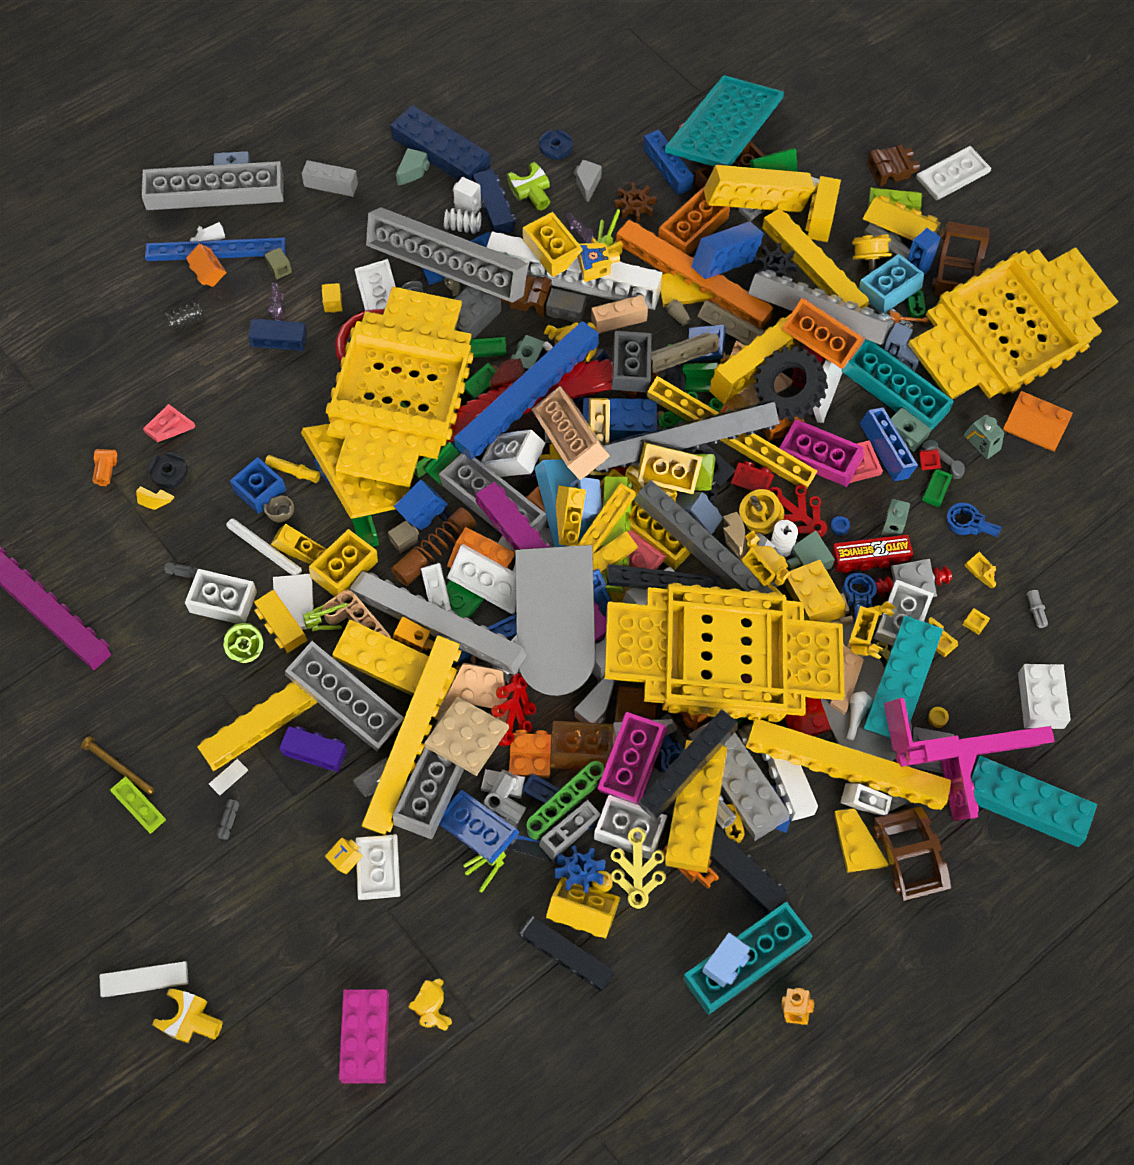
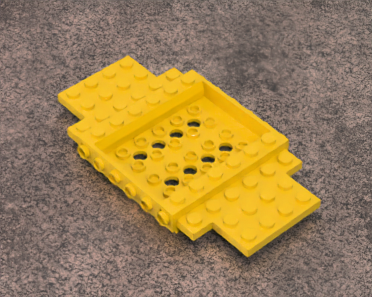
M1076 247L1050 262L1046 260L1039 249L1030 254H1027L1026 251L1019 254L1016 252L1007 261L1002 260L994 268L984 270L980 276H973L966 284L963 285L961 283L953 291L943 293L939 297L940 300L936 307L928 310L926 316L935 327L910 340L908 346L943 393L952 400L977 385L980 386L990 399L998 393H1003V395L1008 392L1014 393L1021 387L1020 385L1031 383L1037 375L1041 377L1049 371V368L1055 369L1062 364L1063 360L1066 359L1068 361L1072 359L1078 351L1082 353L1087 350L1093 338L1102 332L1092 318L1115 306L1118 301ZM1006 293L1013 294L1015 299L1013 301L1008 300L1005 296ZM1016 307L1024 308L1025 314L1017 313ZM978 309L986 310L987 315H979ZM1029 320L1033 321V322L1035 323L1036 327H1035V328H1030V327H1028V326H1027V321H1029ZM993 322L997 325L998 329L991 330L988 324ZM1037 335H1044L1046 342H1040ZM999 337H1006L1008 339V343L1002 344L999 341ZM1011 350L1017 351L1018 354H1019V357H1018V358H1013V357H1011L1010 351H1011Z
M392 286L384 314L380 315L365 311L363 321H357L355 328L352 327L350 332L351 341L347 342L345 349L347 354L346 357H342L340 366L342 369L336 376L337 385L331 391L332 401L326 407V414H328L330 422L327 435L344 439L336 465V472L410 487L419 456L438 459L441 447L446 446L447 439L451 440L453 429L450 428L456 422L457 413H455V410L460 408L461 398L459 396L460 393H464V378H468L470 368L467 367L469 363L472 364L474 353H471L470 345L472 334L455 330L462 301ZM376 363L384 365L381 370H376L373 366ZM397 366L400 367L402 371L398 374H395L391 371V369ZM416 370L420 374L418 377H411L409 373ZM434 374L437 376V380L429 381L427 376ZM372 393L375 397L372 400H366L364 395ZM384 397H391L393 401L390 404H385L382 402V399ZM404 400H407L411 403V405L407 408L401 407L400 403ZM422 404H425L429 407V409L425 412H422L418 409V407Z
M680 583L668 584L667 589L648 587L646 605L618 602L607 603L604 679L644 682V702L662 703V710H668L670 713L688 712L690 715L702 713L715 717L722 709L733 719L747 717L749 720L757 718L768 719L770 722H779L783 720L786 714L804 716L806 713L805 697L843 700L845 698L843 624L804 620V602L786 601L785 595H779L776 592L760 593L756 590L747 592L739 589L726 590L720 587L706 588L700 585L685 586ZM703 615L711 616L712 623H704L701 617ZM744 618L749 619L752 623L751 627H743L741 620ZM709 633L712 636V641L704 642L701 635ZM749 637L752 644L750 646L743 645L741 638ZM704 651L711 653L712 659L710 661L703 660L701 653ZM748 655L752 660L751 664L746 665L742 663L741 656ZM701 671H710L712 678L709 680L703 679ZM741 675H750L752 681L750 683H744L741 680Z

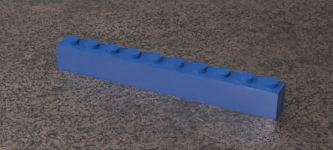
M581 321L454 437L455 447L470 460L479 456L486 446L496 440L498 435L507 431L511 423L520 419L524 411L533 407L536 400L546 395L549 388L558 384L561 377L571 372L574 365L583 361L586 354L596 349L599 344L598 332Z

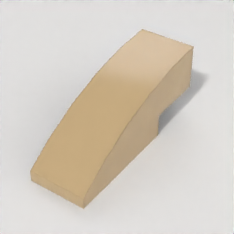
M737 512L723 516L725 541L735 556L742 562L741 559L747 554L745 529L741 517Z

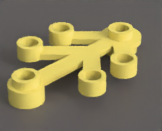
M635 827L628 834V839L633 844V865L624 857L625 854L622 849L617 848L611 853L612 860L618 862L634 879V886L624 878L625 873L621 869L614 870L611 878L628 893V901L632 907L643 908L649 901L648 894L658 884H662L665 881L666 875L661 870L656 871L652 876V880L644 887L642 879L657 864L662 863L666 855L664 851L656 850L652 854V858L642 867V843L646 839V833L644 829ZM635 832L641 833L640 839L635 837ZM615 852H619L621 854V858H616L614 855ZM655 854H661L662 860L656 859ZM615 873H620L621 879H617ZM656 874H660L662 876L661 881L656 879ZM636 894H640L642 896L641 901L636 899Z

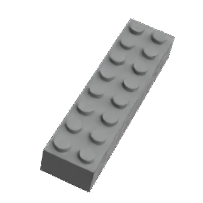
M280 161L143 170L142 199L146 210L283 202V171Z
M766 270L754 275L749 295L794 311L801 298H806L864 336L867 340L880 345L887 341L895 323V320H892L888 314H876L872 308H860L856 302L849 300L844 302L840 296L834 294L828 296L824 290L815 288V290L808 288L809 285L805 283L792 282L793 279L786 276L778 277L773 271Z

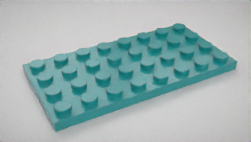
M723 75L665 146V152L714 167L715 165L731 166L782 100L784 92Z

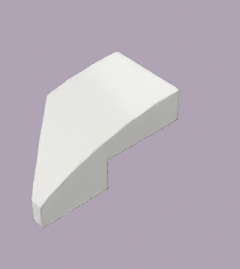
M218 222L205 229L199 226L197 229L198 234L191 238L190 241L221 240L225 238L221 224Z

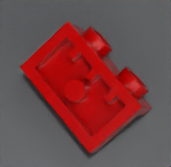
M747 461L743 463L738 462L731 484L751 491L759 489L769 490L774 474H771L772 470L761 467V469L754 468L753 463Z

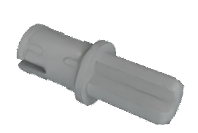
M1032 590L1027 592L1026 596L1031 607L1030 613H1033L1037 627H1047L1048 621L1044 612L1045 605H1042L1039 591Z

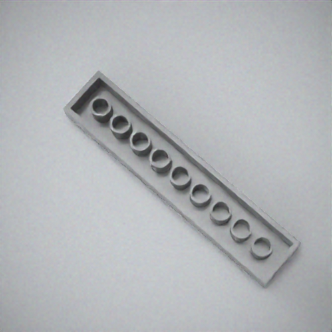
M381 207L368 213L366 246L512 303L524 296L528 263Z

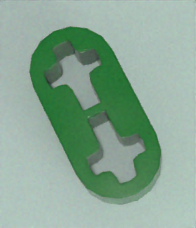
M919 289L906 298L910 318L922 319L926 311L924 294Z

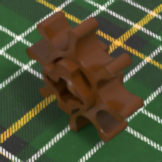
M632 182L630 191H624L622 188L618 189V196L623 199H615L614 208H624L621 213L622 219H625L628 214H633L636 216V222H639L641 213H647L649 216L653 215V208L648 205H656L657 197L647 196L649 194L648 185L643 190H637L635 183Z

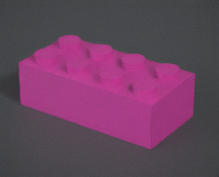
M795 419L780 446L781 450L817 470V475L845 487L848 486L864 457L863 446Z
M626 712L598 790L604 794L640 805L639 800L643 797L667 731L665 725Z
M344 990L339 1080L342 1083H386L389 993L387 990Z

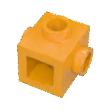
M802 988L787 989L786 997L783 996L782 1010H784L786 1022L808 1025L809 1013H813L814 1000L810 998L809 991Z

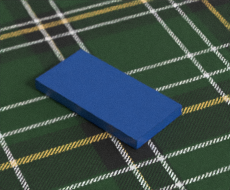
M462 789L448 804L439 823L441 827L491 864L494 863L519 834L515 827Z

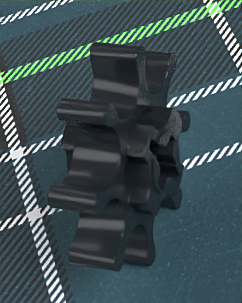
M781 243L777 244L776 251H769L766 245H764L762 253L765 257L754 258V264L763 267L757 273L770 270L775 272L778 277H789L786 271L796 272L798 266L788 262L789 259L794 257V251L791 250L788 254H783L780 251Z

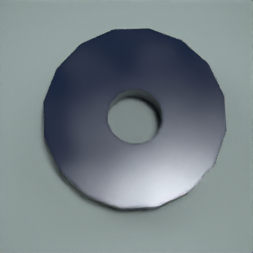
M550 130L541 136L539 149L547 158L562 159L572 151V139L569 134L562 130L553 132ZM553 143H559L560 145L554 146V145H552V144H553Z

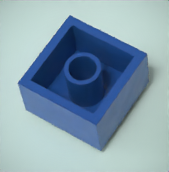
M258 457L230 480L233 491L258 514L264 510V504H268L271 497L280 496L286 491L283 479Z
M420 480L394 507L409 523L422 530L430 525L431 520L436 515L444 511L447 502L431 486Z

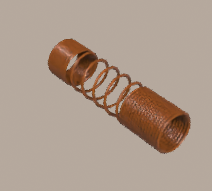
M459 508L448 518V522H443V529L436 528V535L429 534V541H421L422 548L415 546L407 555L391 567L393 574L403 585L408 586L415 578L422 574L421 568L429 566L428 560L416 548L423 550L426 556L432 562H435L434 558L424 549L423 542L429 543L439 556H442L440 550L431 543V535L437 537L443 547L449 550L448 545L438 536V529L443 530L447 537L453 543H456L454 537L445 530V523L450 524L459 536L465 527L473 529L476 526L474 518L467 510Z

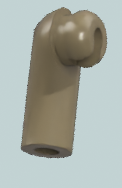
M448 277L444 279L446 287L453 291L452 299H455L461 293V283Z

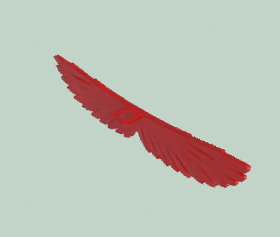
M608 359L601 362L594 360L588 364L580 362L576 366L574 365L571 372L561 377L558 384L549 388L546 395L536 400L533 407L528 408L523 414L532 411V408L559 386L571 399L611 390L612 363ZM499 387L498 391L492 390L488 394L479 395L477 400L468 401L467 405L457 409L456 422L450 428L453 429L451 440L447 439V443H453L454 437L508 388Z

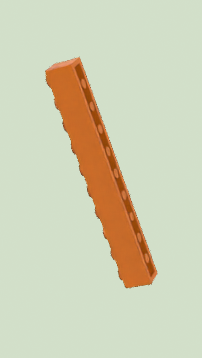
M628 220L617 232L616 243L621 241L623 243L622 248L665 274L671 273L676 276L679 273L686 277L685 282L690 285L694 282L701 286L699 288L701 293L711 292L715 297L708 298L709 301L718 304L760 329L771 318L774 307L768 302L749 295L748 291L741 288L740 285L734 284L723 275L718 274L704 279L691 267L694 260L693 257L688 256L682 250L655 236L654 233L645 230L639 224Z

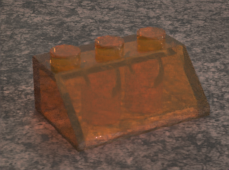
M553 721L551 768L583 770L589 763L598 761L603 764L605 769L613 747V724Z

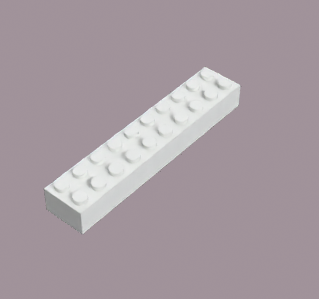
M492 232L486 247L500 253L507 252L510 257L528 263L527 275L533 278L537 276L538 278L546 277L552 279L553 286L615 301L643 295L647 308L655 310L660 296L662 272L653 269L650 270L623 262L611 263V273L609 275L584 282L577 257L567 270L552 277L524 243L523 239L519 237Z

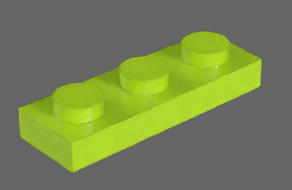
M870 188L869 206L875 197L884 195L889 197L890 201L895 204L896 202L905 204L907 209L912 210L914 208L919 211L921 209L922 193Z
M126 776L110 789L114 796L150 834L166 821L162 814Z

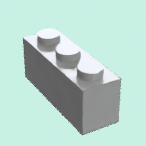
M307 160L302 171L304 187L353 196L358 185L356 170Z

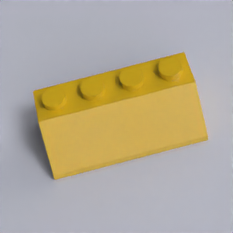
M884 195L873 199L863 217L868 222L910 240H914L926 228L937 233L941 224L937 221L936 217L921 215V211L914 208L912 210L905 208L906 205L901 202H896L895 204L890 201L889 197Z

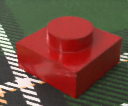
M939 448L920 451L922 470L941 468Z

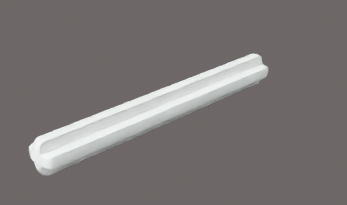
M231 518L227 522V527L288 573L291 575L301 574V567L237 520Z

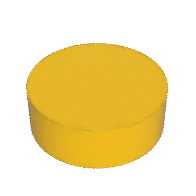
M934 707L930 710L927 718L931 726L941 728L946 725L949 715L944 708Z
M598 871L597 873L603 874V884L599 885L597 882L592 881V887L598 892H607L613 885L611 874L606 871Z

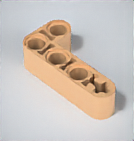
M342 591L322 608V610H326L351 600L352 602L347 607L336 610L334 615L325 614L326 622L330 625H336L345 618H348L367 628L374 627V631L390 638L388 632L352 591ZM357 614H364L360 618L355 617Z

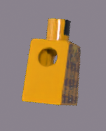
M402 616L394 632L393 640L421 653L424 650L431 653L435 643L429 639L430 631Z

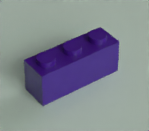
M298 726L295 728L288 727L280 745L282 755L335 772H339L347 753L343 741L336 738L332 740L327 739L324 735L314 732V734L308 733L304 728Z

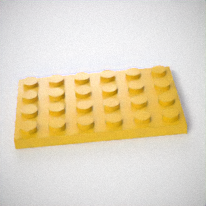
M330 423L302 429L301 434L351 519L395 510L394 506L410 491V488L406 486L336 472V465L344 439L327 435Z

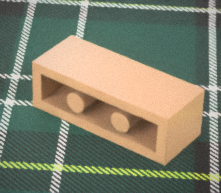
M643 295L593 307L591 310V321L596 327L595 331L599 334L646 322L648 308Z

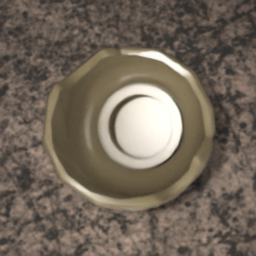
M287 496L271 497L270 502L264 504V512L274 522H285L294 513V504Z

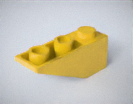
M558 485L555 505L559 545L577 546L586 494L585 489Z
M284 524L278 530L270 544L286 555L312 564L327 550L287 524Z

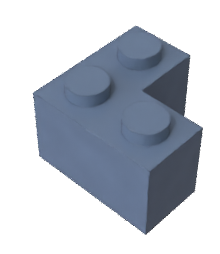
M896 323L887 339L884 350L915 372L920 360L908 346L913 330L905 325Z
M677 492L678 495L675 502L712 535L723 517L718 512V509L708 500L707 495L703 492H694L693 494Z

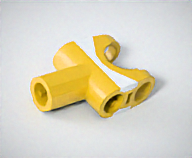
M169 989L167 995L175 999L179 1004L178 1013L170 1020L160 1021L154 1019L152 1025L169 1036L186 1043L189 1042L193 1031L211 1039H216L221 1031L223 1021L202 1013L207 1001L188 992Z

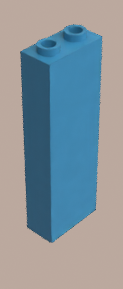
M563 459L543 460L534 469L554 547H570L559 545L555 504L558 485L570 487V484L577 477L567 467ZM581 520L578 543L592 522Z

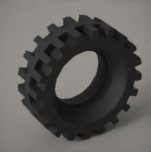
M784 347L782 353H778L777 350L773 351L774 356L772 358L766 356L764 358L766 364L764 366L759 364L758 369L760 373L754 376L757 381L754 384L757 398L761 403L770 400L774 401L780 420L788 418L789 421H794V417H799L801 420L804 419L803 414L807 412L812 415L814 413L812 409L815 406L820 408L821 398H826L824 391L828 389V383L826 382L828 378L816 356L814 354L811 355L806 349L800 351L798 347H793V350ZM788 368L801 369L806 375L804 389L793 397L784 398L779 396L774 390L776 377Z

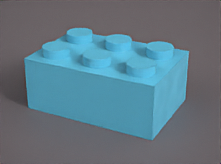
M898 254L861 279L859 290L868 297L869 303L881 313H886L922 288L924 273Z

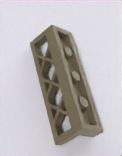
M705 300L697 316L713 326L724 325L727 334L747 345H750L757 336H762L765 332L712 301Z
M707 332L651 352L652 373L717 351L719 337L716 333L711 335Z

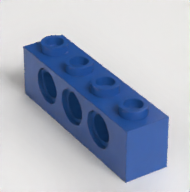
M656 130L644 136L643 150L677 196L692 190L694 176L679 156L665 152V146L668 144V141L659 130Z

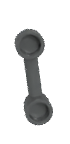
M934 440L925 441L922 444L921 451L938 449V443ZM939 448L940 458L950 466L949 474L953 475L952 478H962L965 473L964 464L961 461H955Z

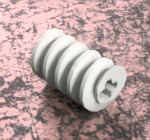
M454 208L450 212L446 209L444 228L449 229L451 226L453 231L456 228L459 232L464 229L466 233L471 229V233L475 234L480 230L481 212L475 217L474 211L468 216L467 210L462 215L461 209H458L457 214L454 212Z
M781 520L774 527L771 543L784 558L790 555L792 547L795 545L798 535L796 525L789 520Z

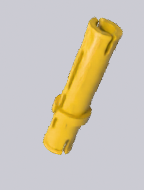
M268 455L265 460L268 467L292 474L298 479L303 478L317 483L320 479L319 471L306 468L303 464H294Z

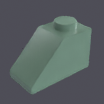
M407 149L396 172L397 185L401 186L423 177L430 164L427 159V153Z

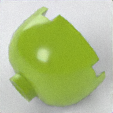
M238 623L232 626L225 634L223 646L229 658L240 661V663H247L260 655L264 641L257 627L250 623Z

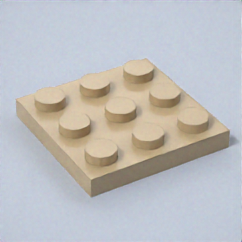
M457 696L424 744L426 748L477 776L509 729V725Z

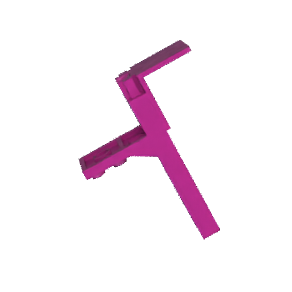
M904 698L884 703L893 752L897 751L896 760L897 763H900V767L941 761L944 778L952 780L948 799L953 821L978 817L979 808L974 797V784L970 778L977 755L1029 748L1055 742L1051 726L960 740L958 736L913 742Z

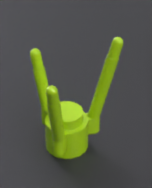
M617 209L609 231L604 237H602L604 220L600 221L598 243H605L607 247L616 243V241L613 242L611 234L620 213L619 209Z
M343 603L323 611L324 605L303 614L306 629L311 628L312 632L341 629L342 626L340 625L318 626L319 623H322L320 616L347 607L348 603Z
M504 851L493 864L480 855L463 864V867H468L477 862L465 872V875H469L486 861L491 866L495 864V867L479 889L480 892L484 891L498 869L504 864L502 861L506 857Z

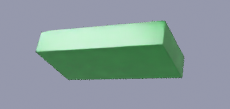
M505 337L471 339L470 341L471 353H474L473 358L506 356Z
M935 469L922 501L940 507L953 475Z

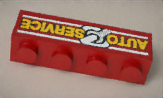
M909 535L835 543L831 550V554L835 559V572L842 573L859 569L866 571L875 567L887 568L891 565L909 563L913 557Z

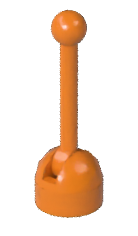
M888 310L887 312L891 319L895 320L894 325L899 323L900 320L923 322V324L929 323V318L927 317L923 319L900 317V314L896 311Z

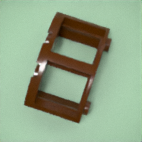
M947 222L946 228H942L941 231L943 241L936 277H933L931 288H934L933 295L941 296L946 291H953L957 285L961 284L942 280L944 266L972 270L971 278L975 275L977 277L981 275L980 266L981 261L984 260L989 242L990 228ZM950 236L979 240L974 260L947 256L946 252Z
M921 806L874 818V835L880 840L888 857L894 877V882H892L894 892L899 894L903 901L951 889L946 862L943 863V858L939 851H942L937 834H933L932 829L929 827L931 821ZM917 828L924 840L923 842L893 849L888 835ZM929 853L935 877L904 885L898 860Z

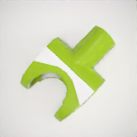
M535 162L529 164L531 174L527 177H519L513 172L507 173L509 186L517 200L529 197L537 210H544L548 207L550 200L543 190L549 188L550 183L543 170Z

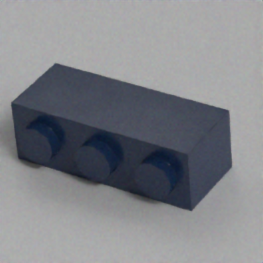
M252 319L248 338L251 347L304 351L307 329L305 323L298 321L285 322L282 320Z

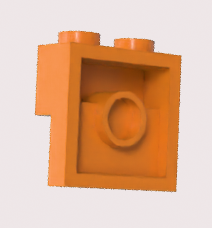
M516 730L513 733L514 741L510 745L509 772L522 777H530L533 773L540 778H550L551 735L542 730L536 731L535 734H527L526 730Z

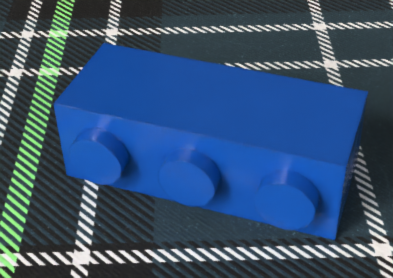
M929 228L923 230L913 240L907 259L921 270L924 275L931 268L941 238Z

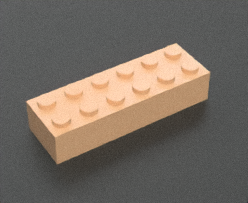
M561 386L532 408V411L565 464L579 480L587 476L593 469L610 457L573 400Z

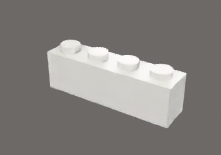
M762 753L763 759L768 762L769 774L772 779H775L777 784V793L780 797L782 796L784 805L790 813L791 820L794 821L814 815L818 805L801 765H793L789 761L774 759L770 755Z

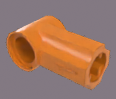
M96 449L94 452L95 469L92 480L95 484L106 486L110 484L112 469L117 463L116 450Z

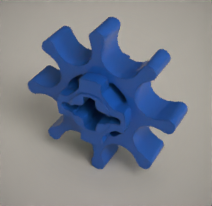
M572 846L571 857H564L562 854L557 855V864L564 867L555 868L554 877L556 879L560 877L568 878L565 887L567 891L570 890L572 885L579 884L583 886L584 893H588V882L595 881L599 885L603 884V874L596 871L605 870V860L593 861V848H590L587 854L582 855L577 852L576 846Z

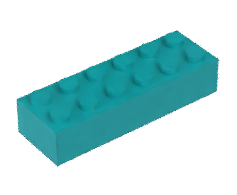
M867 339L842 369L845 375L896 413L903 407L931 428V431L950 412L954 402L876 343Z
M904 615L863 730L891 740L884 703L898 698H904L910 724L943 631L942 628Z
M979 756L970 775L971 781L974 784L975 801L978 806L1078 848L1086 840L1097 807L1096 803Z
M785 902L736 937L750 948L748 952L750 958L744 967L739 965L735 971L738 975L731 985L727 982L723 988L702 972L712 955L685 973L683 981L709 1015L809 943L813 936L789 904Z

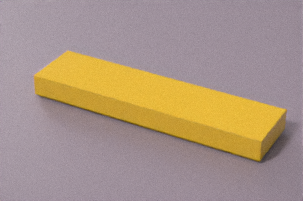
M620 483L577 546L592 545L593 554L596 553L637 493Z

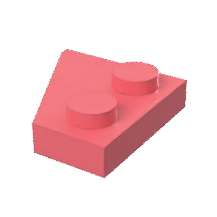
M168 404L143 430L155 441L160 442L194 429L196 426L194 422Z

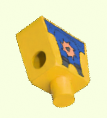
M605 243L579 244L582 247V251L577 258L584 282L609 275L611 273V263L620 262L619 252L608 253Z

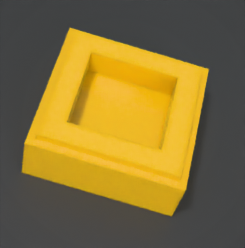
M973 608L962 625L979 635L990 618Z

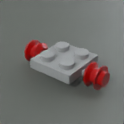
M930 559L891 566L894 581L887 576L885 581L878 578L875 585L877 587L876 593L880 594L881 597L884 596L885 592H888L890 595L896 580L934 593L933 597H937L935 583L941 586V583L944 581L948 585L950 580H952V573L946 566H943L942 570L935 567L932 573Z

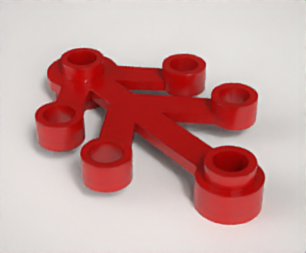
M798 485L795 489L799 508L782 495L780 488L771 487L769 489L771 492H778L777 497L780 503L792 513L784 515L783 520L791 522L802 521L807 525L797 527L798 534H811L816 531L814 527L817 525L821 527L817 531L819 536L823 537L826 534L827 525L820 518L821 499L817 496L810 499V506L813 508V519H811L806 511L805 496L807 489L804 485ZM804 489L805 491L804 493L799 494L798 490ZM814 500L819 501V504L813 505L812 502Z
M521 673L513 675L509 679L508 685L496 689V696L499 699L507 698L509 693L513 691L511 699L502 704L494 705L491 709L494 717H501L508 710L506 724L509 725V729L498 745L508 746L514 741L512 728L515 715L519 723V730H526L527 733L532 730V724L530 721L525 720L523 712L526 715L535 714L536 706L534 703H530L526 693L527 682ZM519 698H521V701L523 703V711L519 703Z

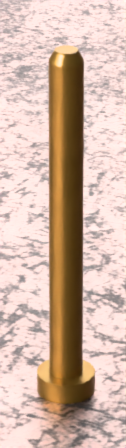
M91 736L84 739L81 748L85 751H92L147 794L152 795L154 793L152 786L94 743L95 739Z

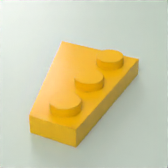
M856 809L834 812L846 871L854 872L887 867L889 864Z

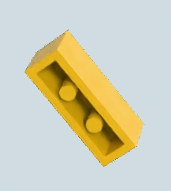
M275 590L254 601L257 607L254 610L260 620L264 618L266 621L264 626L270 634H275L277 638L274 640L280 649L284 647L286 652L289 653L307 641L303 630Z

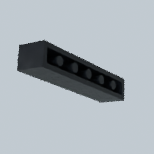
M721 709L639 800L640 808L656 821L738 730V722Z

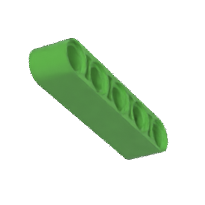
M598 761L589 763L527 821V834L529 837L535 840L542 838L598 787L605 770L603 764ZM593 770H598L601 774L599 776H593L590 774V772ZM581 783L584 784L586 788L583 790H579L575 786ZM569 797L571 802L565 804L561 802V799ZM552 810L556 812V815L548 817L546 813ZM538 824L542 828L539 831H533L531 826Z

